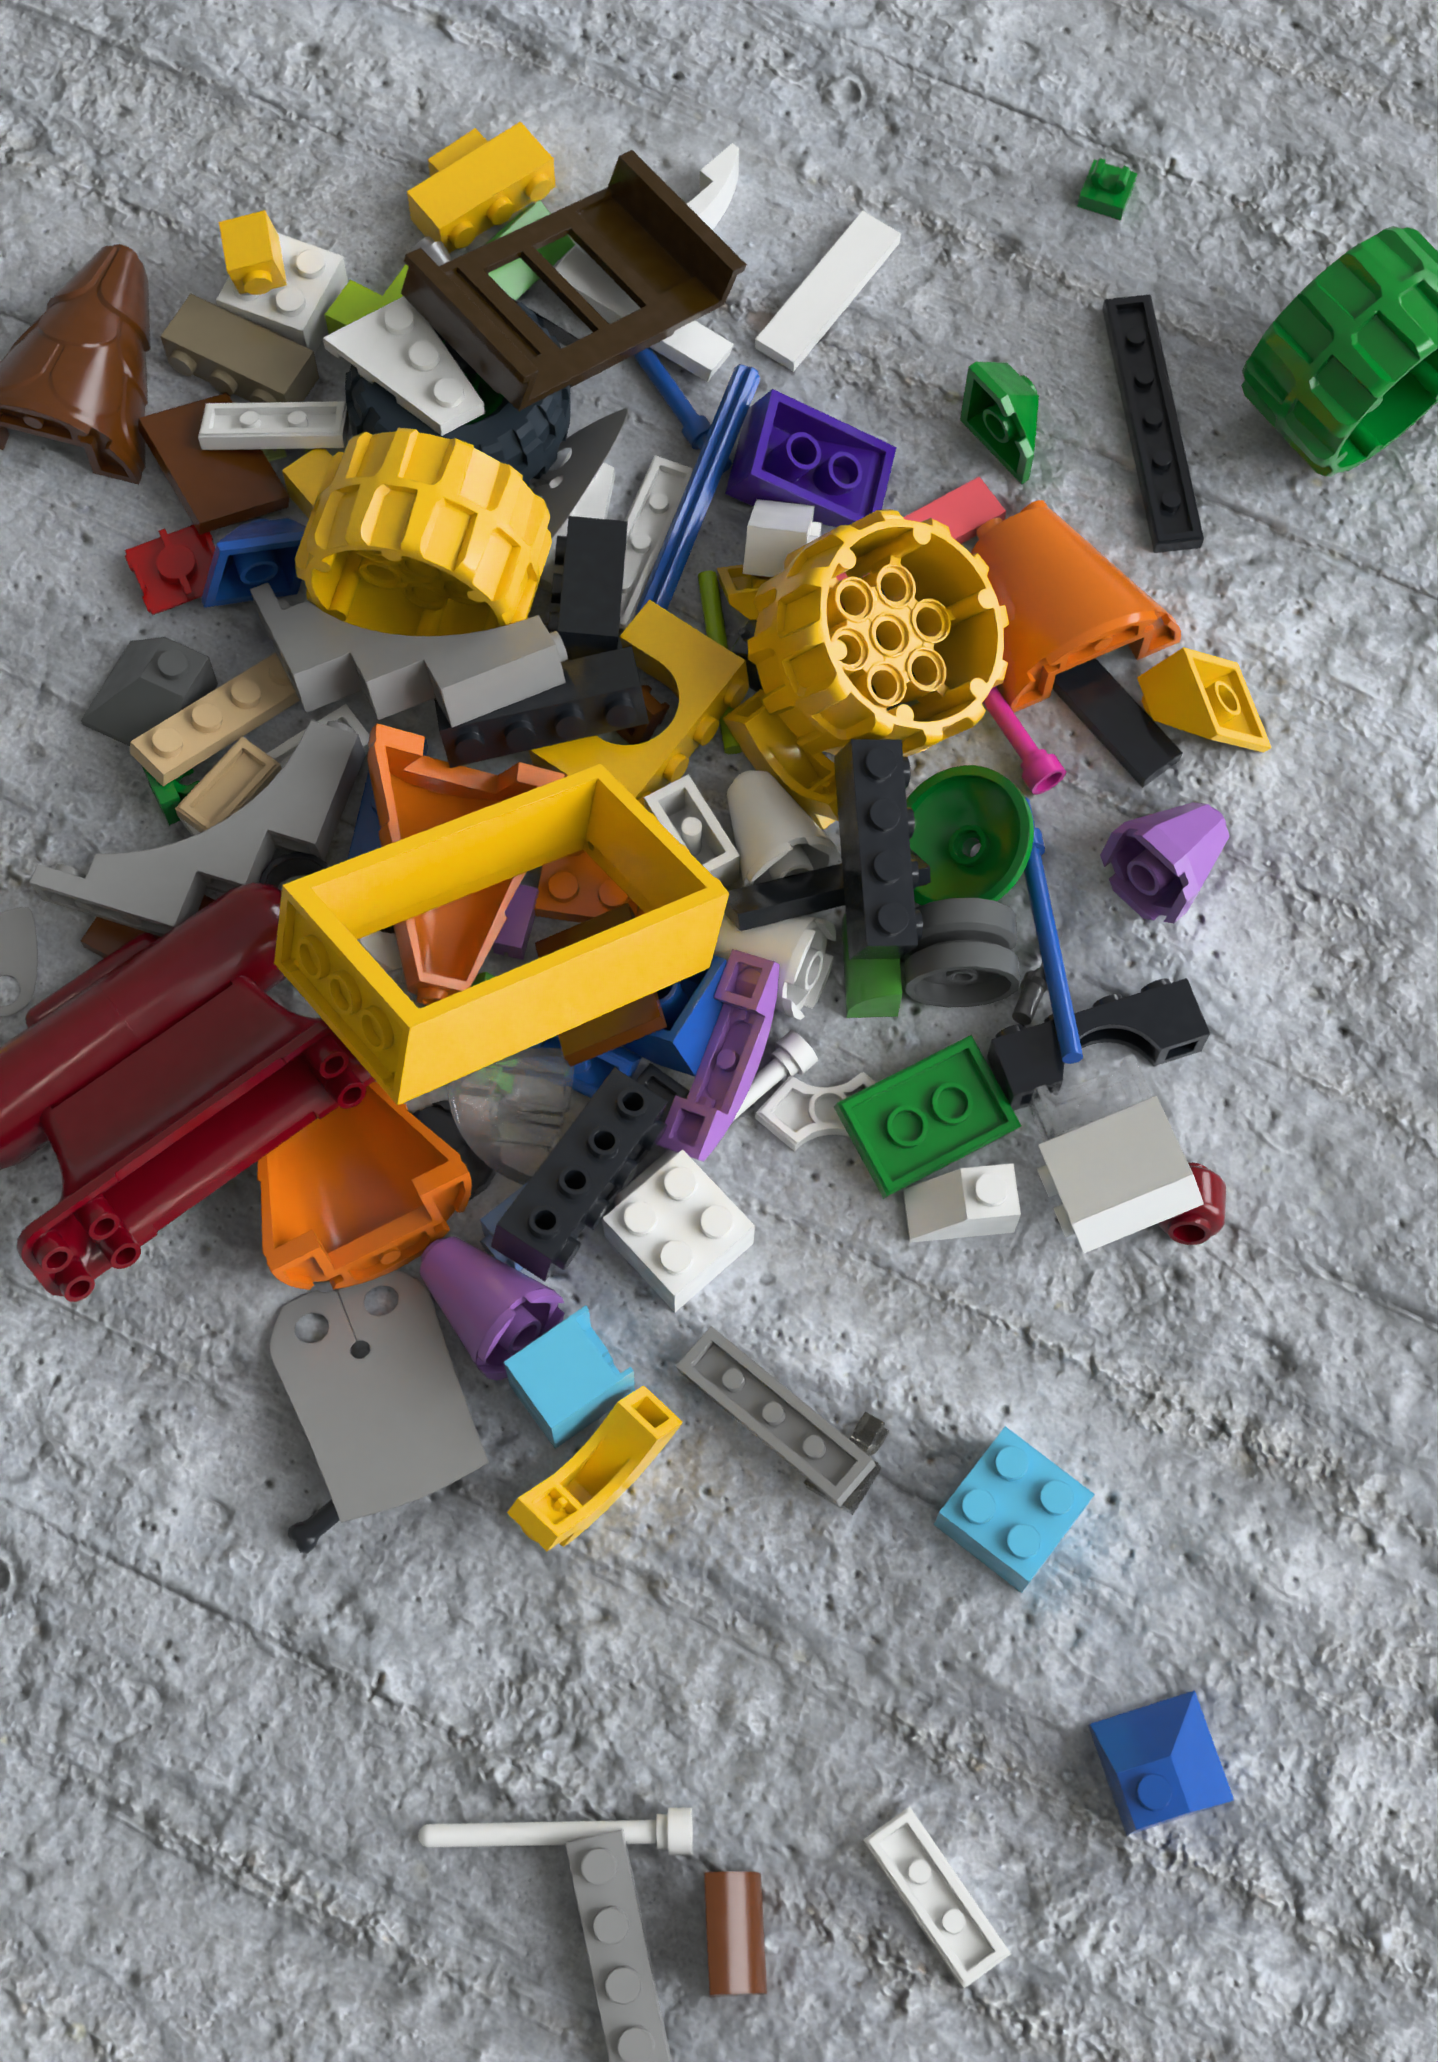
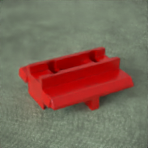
M194 524L167 534L164 528L158 531L159 538L125 550V559L130 570L135 574L144 595L142 599L152 616L202 597L215 551L213 537L210 532L199 535Z

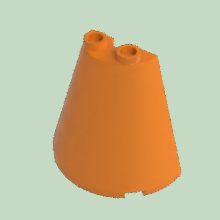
M1034 501L1024 507L1020 513L1005 520L993 518L978 528L976 534L979 540L973 547L971 555L978 553L989 567L987 577L996 594L999 606L1005 605L1009 625L1004 628L1002 660L1008 662L1004 681L997 688L1014 713L1050 698L1055 676L1063 671L1127 644L1136 660H1139L1180 642L1181 630L1176 620L1059 515L1049 509L1045 501Z

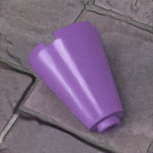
M458 1237L437 1239L422 1254L420 1276L479 1371L489 1379L498 1381L508 1378L504 1361L563 1321L565 1313L558 1307V1303H564V1301L556 1291Z

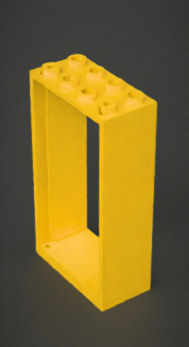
M598 764L282 885L274 964L398 1106L710 968L729 891L620 781H617L601 764ZM582 849L645 913L420 1009L357 940Z

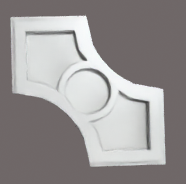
M861 1072L848 1083L839 1086L815 1087L807 1085L793 1076H789L755 1114V1119L794 1152L804 1143L820 1136L841 1135L849 1137L834 1106L876 1082L866 1073Z

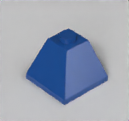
M261 518L250 523L241 524L218 541L201 598L204 608L254 601L250 589L265 583L270 584L276 597L298 594L302 579L298 578L296 574L295 556L306 526L290 518L276 520Z
M1195 1690L1088 1725L1126 1836L1234 1801Z

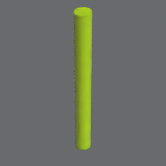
M712 570L703 571L697 577L706 636L728 649L717 573ZM730 706L719 719L724 752L729 755L742 752L740 745L734 739L723 720L724 716L735 709Z

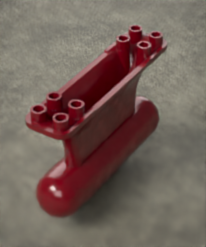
M250 883L232 888L159 939L152 933L137 935L33 1006L25 1017L28 1028L0 1047V1170L20 1164L50 1143L58 1160L62 1176V1191L58 1204L27 1225L20 1233L16 1245L22 1261L51 1295L64 1296L70 1302L83 1300L93 1291L95 1287L94 1279L111 1267L124 1269L134 1264L140 1257V1247L157 1236L159 1230L314 1120L322 1119L339 1106L343 1109L357 1106L366 1095V1087L375 1081L322 1018L306 1017L294 1013L278 1004L266 994L267 991L286 979L284 974L274 964L282 890L274 885Z

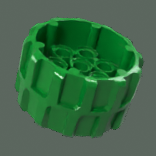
M1396 226L1386 228L1369 239L1358 243L1313 279L1273 321L1243 367L1242 373L1245 380L1242 383L1244 396L1317 474L1332 477L1337 473L1348 472L1359 466L1400 437L1438 402V251L1415 229L1409 227L1401 229Z

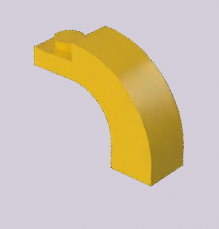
M759 690L724 716L723 720L756 771L769 772L813 821L824 830L835 821H839L834 762L822 752L812 755L796 744L799 737L789 729L778 715H769L761 700L765 692L764 690Z
M643 1385L619 1400L581 1449L553 1475L518 1497L507 1514L521 1526L527 1537L537 1542L546 1551H549L559 1543L565 1547L592 1525L637 1480L666 1446L683 1422Z

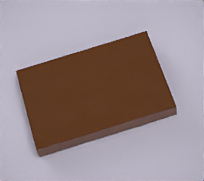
M228 393L138 418L139 432L199 535L289 507L290 496L262 449H201L198 435L206 403H233Z
M627 903L535 942L538 959L636 918L635 914ZM656 991L559 1034L558 1037L563 1056L569 1066L572 1067L666 1028L667 1025Z

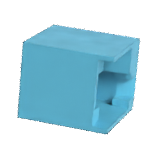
M586 1305L504 1361L509 1385L555 1449L612 1410L619 1400L635 1391L633 1369L629 1367L622 1373L618 1371L608 1349L591 1327L589 1309Z

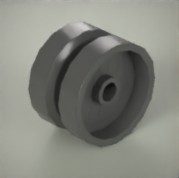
M950 898L929 902L915 908L919 909L922 914L923 933L918 941V946L908 952L910 957L906 959L905 991L913 1000L926 1005L947 1008L973 1007L1006 999L1018 991L1020 985L1019 958L1012 951L1018 939L1016 914L1009 906L997 901L980 898Z

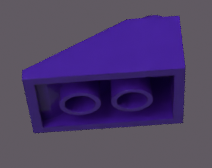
M772 389L748 409L742 425L725 494L753 507L756 499L814 506L813 522H821L823 525L833 527L850 525L876 510H882L897 447Z

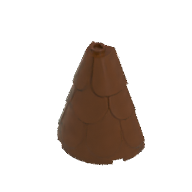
M121 244L102 247L48 301L46 311L18 338L10 348L9 353L0 361V450L4 449L10 435L7 428L84 447L94 474L139 485L142 472L146 468L145 440L138 430V418L145 416V406L148 404L146 352L151 349L148 278L143 263L133 249Z

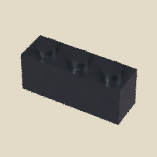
M569 516L567 536L557 535L555 565L564 566L563 574L553 573L551 603L560 604V611L549 612L548 632L557 631L567 652V660L616 650L618 647L628 521Z

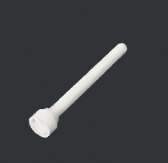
M790 1030L775 1043L776 1050L771 1053L772 1060L756 1073L734 1120L783 1077H792L796 1073L803 1075L818 1062L813 1049L797 1032ZM667 1150L615 1196V1207L678 1153Z
M668 1808V1814H657V1820L426 1824L419 1830L418 1840L421 1845L428 1848L565 1845L569 1841L623 1829L626 1844H657L658 1850L668 1849L669 1855H692V1808Z

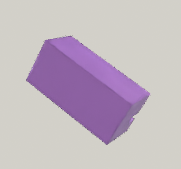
M519 885L505 911L507 920L492 946L494 954L504 956V952H506L508 957L524 959L535 919L534 908L539 893L538 888Z

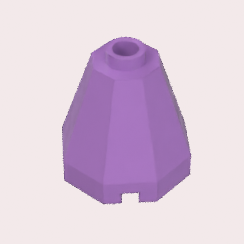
M1192 802L1124 822L1111 833L1100 857L1104 867L1110 862L1112 863L1115 874L1109 878L1113 891L1143 919L1155 920L1158 916L1164 915L1166 916L1164 922L1175 923L1188 912L1230 835L1226 827L1225 818L1217 809L1209 804Z

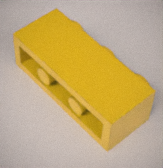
M520 121L408 190L407 197L411 221L425 237L430 236L435 242L441 241L449 254L456 249L465 248L473 242L475 237L494 225L505 223L515 212L531 202L542 200L556 187L554 158Z

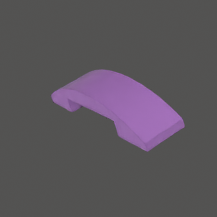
M732 949L714 995L715 999L724 1003L687 1099L675 1095L665 1121L667 1128L657 1143L658 1146L677 1153L683 1149L689 1157L704 1162L723 1138L743 1104L764 1053L776 1005L780 964Z

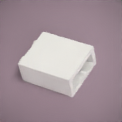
M1157 1096L1038 1144L1046 1165L1037 1168L1047 1195L1050 1198L1059 1194L1063 1203L1053 1208L1065 1238L1076 1234L1084 1253L1204 1205L1193 1172Z

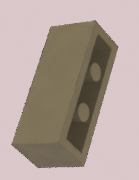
M191 293L160 336L167 361L175 371L184 376L194 375L209 382L220 393H228L229 396L234 394L251 403L304 402L319 379L313 350Z

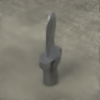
M1059 928L1057 929V933L1060 943V940L1063 936L1062 929ZM1042 963L1040 968L1026 972L1020 985L1021 995L1012 1014L1013 1020L1019 1024H1031L1041 998H1043L1045 991H1048Z

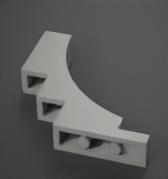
M269 583L250 589L262 626L306 713L363 691L378 720L436 698L451 727H455L566 683L561 662L568 659L565 646L557 631L548 632L539 615L485 631L445 636H406L382 633L346 623L323 612L308 600L290 607L286 597L277 600Z
M310 720L295 751L269 785L247 805L222 822L199 834L165 846L128 853L95 854L87 875L63 864H57L55 869L37 864L30 884L44 901L162 937L198 912L206 889L225 894L232 888L250 883H260L262 873L270 864L276 848L291 853L303 852L313 854L321 860H325L365 757V751L359 735L356 734L354 729L340 722L328 721L327 725Z

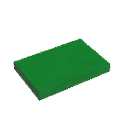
M972 1035L865 1088L834 1106L883 1199L1021 1127L1017 1116Z

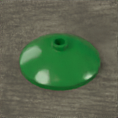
M976 765L956 766L929 777L906 799L907 807L912 808L915 818L914 833L912 838H910V849L930 866L931 883L914 889V901L917 904L924 905L929 902L950 898H980L998 901L1010 891L1026 868L1034 840V825L1030 807L1022 792L1012 781L986 767ZM980 843V850L975 856L971 857V849Z

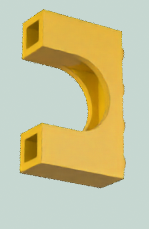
M650 599L619 637L622 648L632 646L636 667L666 685L678 698V709L670 725L655 738L635 745L613 744L595 735L528 750L533 766L563 773L565 777L601 764L643 806L645 796L683 776L689 765V757L699 745L705 746L711 741L718 730L719 719L723 716L724 712L729 706L736 708L742 702L749 689L746 661Z

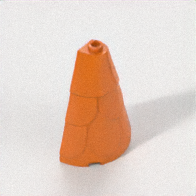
M378 723L372 727L369 734L367 758L380 825L379 840L381 847L565 777L563 773L522 762L516 763L499 775L465 766L450 768L447 761L423 755L425 736ZM526 872L393 925L407 990L417 995V1002L429 1005L471 987L507 920L505 911Z
M374 1081L366 1087V1095L357 1106L350 1109L337 1107L322 1119L314 1120L258 1160L257 1180L261 1184L262 1253L267 1259V1265L271 1273L278 1280L299 1289L310 1290L314 1286L313 1282L329 1281L333 1289H339L374 1280L418 1258L432 1242L442 1239L450 1231L447 1220L455 1210L457 1213L464 1212L471 1196L472 1182L469 1171L456 1150L411 1114L406 1104L402 1103L397 1106L383 1088Z

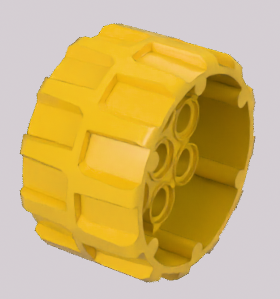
M398 428L395 432L374 435L364 432L351 438L348 441L345 452L338 451L329 461L295 556L296 574L298 578L305 581L307 588L306 596L309 602L341 621L364 629L406 636H445L485 631L513 624L528 618L552 544L551 533L547 529L550 520L548 507L544 499L535 495L522 480V474L510 465L501 463L475 449L472 444L456 438L447 439L431 434L419 433L417 429Z
M893 509L876 510L850 525H840L789 553L784 561V571L761 584L755 596L754 605L758 611V618L754 636L747 640L748 660L757 667L761 685L765 692L761 700L769 715H778L789 729L799 737L796 744L812 755L823 751L836 755L851 739L902 740L903 756L908 757L974 727L982 719L986 711L982 706V702L988 696L991 688L1003 683L1008 662L1002 660L1004 628L1009 625L1005 605L999 606L996 594L987 577L989 571L987 564L978 553L971 555L966 548L951 537L948 526L932 518L922 522L905 520L898 511ZM845 572L848 578L839 581L836 576ZM840 600H841V602L844 604V607H845L846 612H845L844 609L841 607ZM876 636L879 638L881 646L878 643ZM871 684L874 686L876 694L873 692ZM915 699L919 701V703L914 704L912 706L902 704L898 707L886 711L887 708L894 706L898 703H907Z

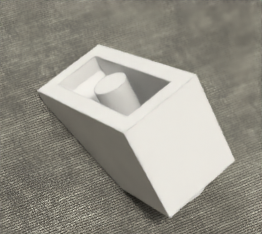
M1014 1163L960 1168L903 1190L909 1243L1014 1233L1021 1216Z

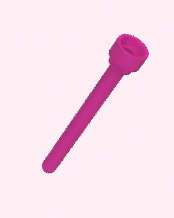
M997 687L991 688L983 704L1021 758L1022 779L1034 795L1042 794L1052 789L1065 777L1066 770L1055 754H1048L1045 749H1038Z

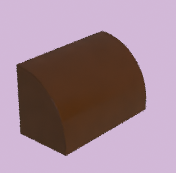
M748 1871L704 1872L709 1997L767 1995L761 1873Z

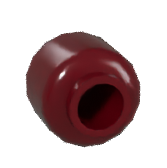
M1188 1163L1195 1177L1204 1205L1157 1224L1177 1243L1197 1245L1208 1241L1210 1237L1219 1233L1224 1226L1226 1184L1218 1174L1204 1165Z

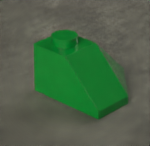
M976 361L968 367L960 421L1022 485L1029 480L1034 458L1039 395L1031 380L1024 375H1019L1008 363Z

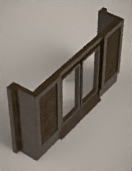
M633 150L619 155L607 188L441 266H438L421 247L407 253L404 262L408 266L401 294L497 394L501 393L520 411L569 385L571 388L672 336L675 330L722 307L726 303L737 275L744 272L747 264ZM569 235L641 309L609 324L537 249ZM521 258L593 333L560 349L487 273Z

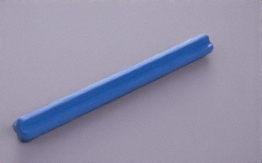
M739 364L733 370L640 598L635 615L639 613L649 599L665 610L669 607L759 385L760 376L758 375V370L753 367Z

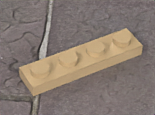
M275 652L130 741V754L162 786H165L300 700Z

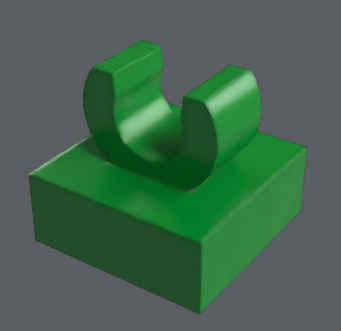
M1102 158L1098 161L1093 160L1079 195L1077 207L1121 221L1134 189L1138 173L1130 171L1129 167L1124 165L1123 168L1107 164L1106 160Z
M142 766L149 786L168 825L170 826L181 821L175 808L200 781H195L189 785H181L179 782L183 777L194 773L193 768L165 786H162Z

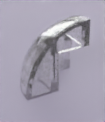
M561 1048L525 1049L450 1082L448 1085V1100L451 1113L460 1134L468 1146L496 1172L516 1183L525 1185L562 1138L565 1114L570 1110L574 1066H569Z

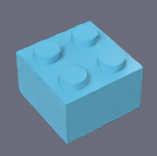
M1005 1426L940 1510L934 1525L1022 1593L1086 1509L1095 1494Z

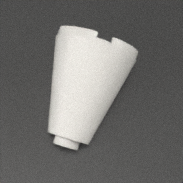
M749 770L739 774L734 779L727 791V801L736 849L740 855L743 887L836 865L838 860L842 862L841 854L835 843L769 772Z
M724 914L713 955L725 958L728 962L731 951L734 949L780 964L775 1009L788 1017L801 1020L805 1016L800 1009L803 1006L813 1009L828 980L834 956L825 953L827 939L836 941V930L834 923L822 918L800 916L741 931Z

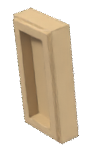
M241 736L175 808L176 813L181 819L201 833L227 819L247 805L282 769L281 764Z

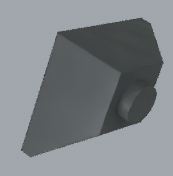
M167 637L130 641L82 717V725L130 746V741L216 689L218 682L209 656Z

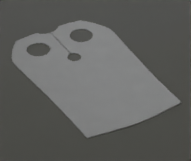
M397 1269L374 1280L341 1288L338 1292H321L316 1289L282 1306L274 1324L270 1340V1355L310 1443L341 1523L393 1509L421 1499L489 1463L461 1390L428 1289L422 1283L406 1272ZM379 1286L390 1287L398 1295V1303L395 1309L383 1316L372 1315L366 1310L364 1305L368 1292ZM318 1313L326 1317L329 1329L328 1333L320 1341L304 1343L295 1335L296 1323L306 1314ZM357 1341H364L370 1345V1352L364 1358H355L350 1353L352 1345Z

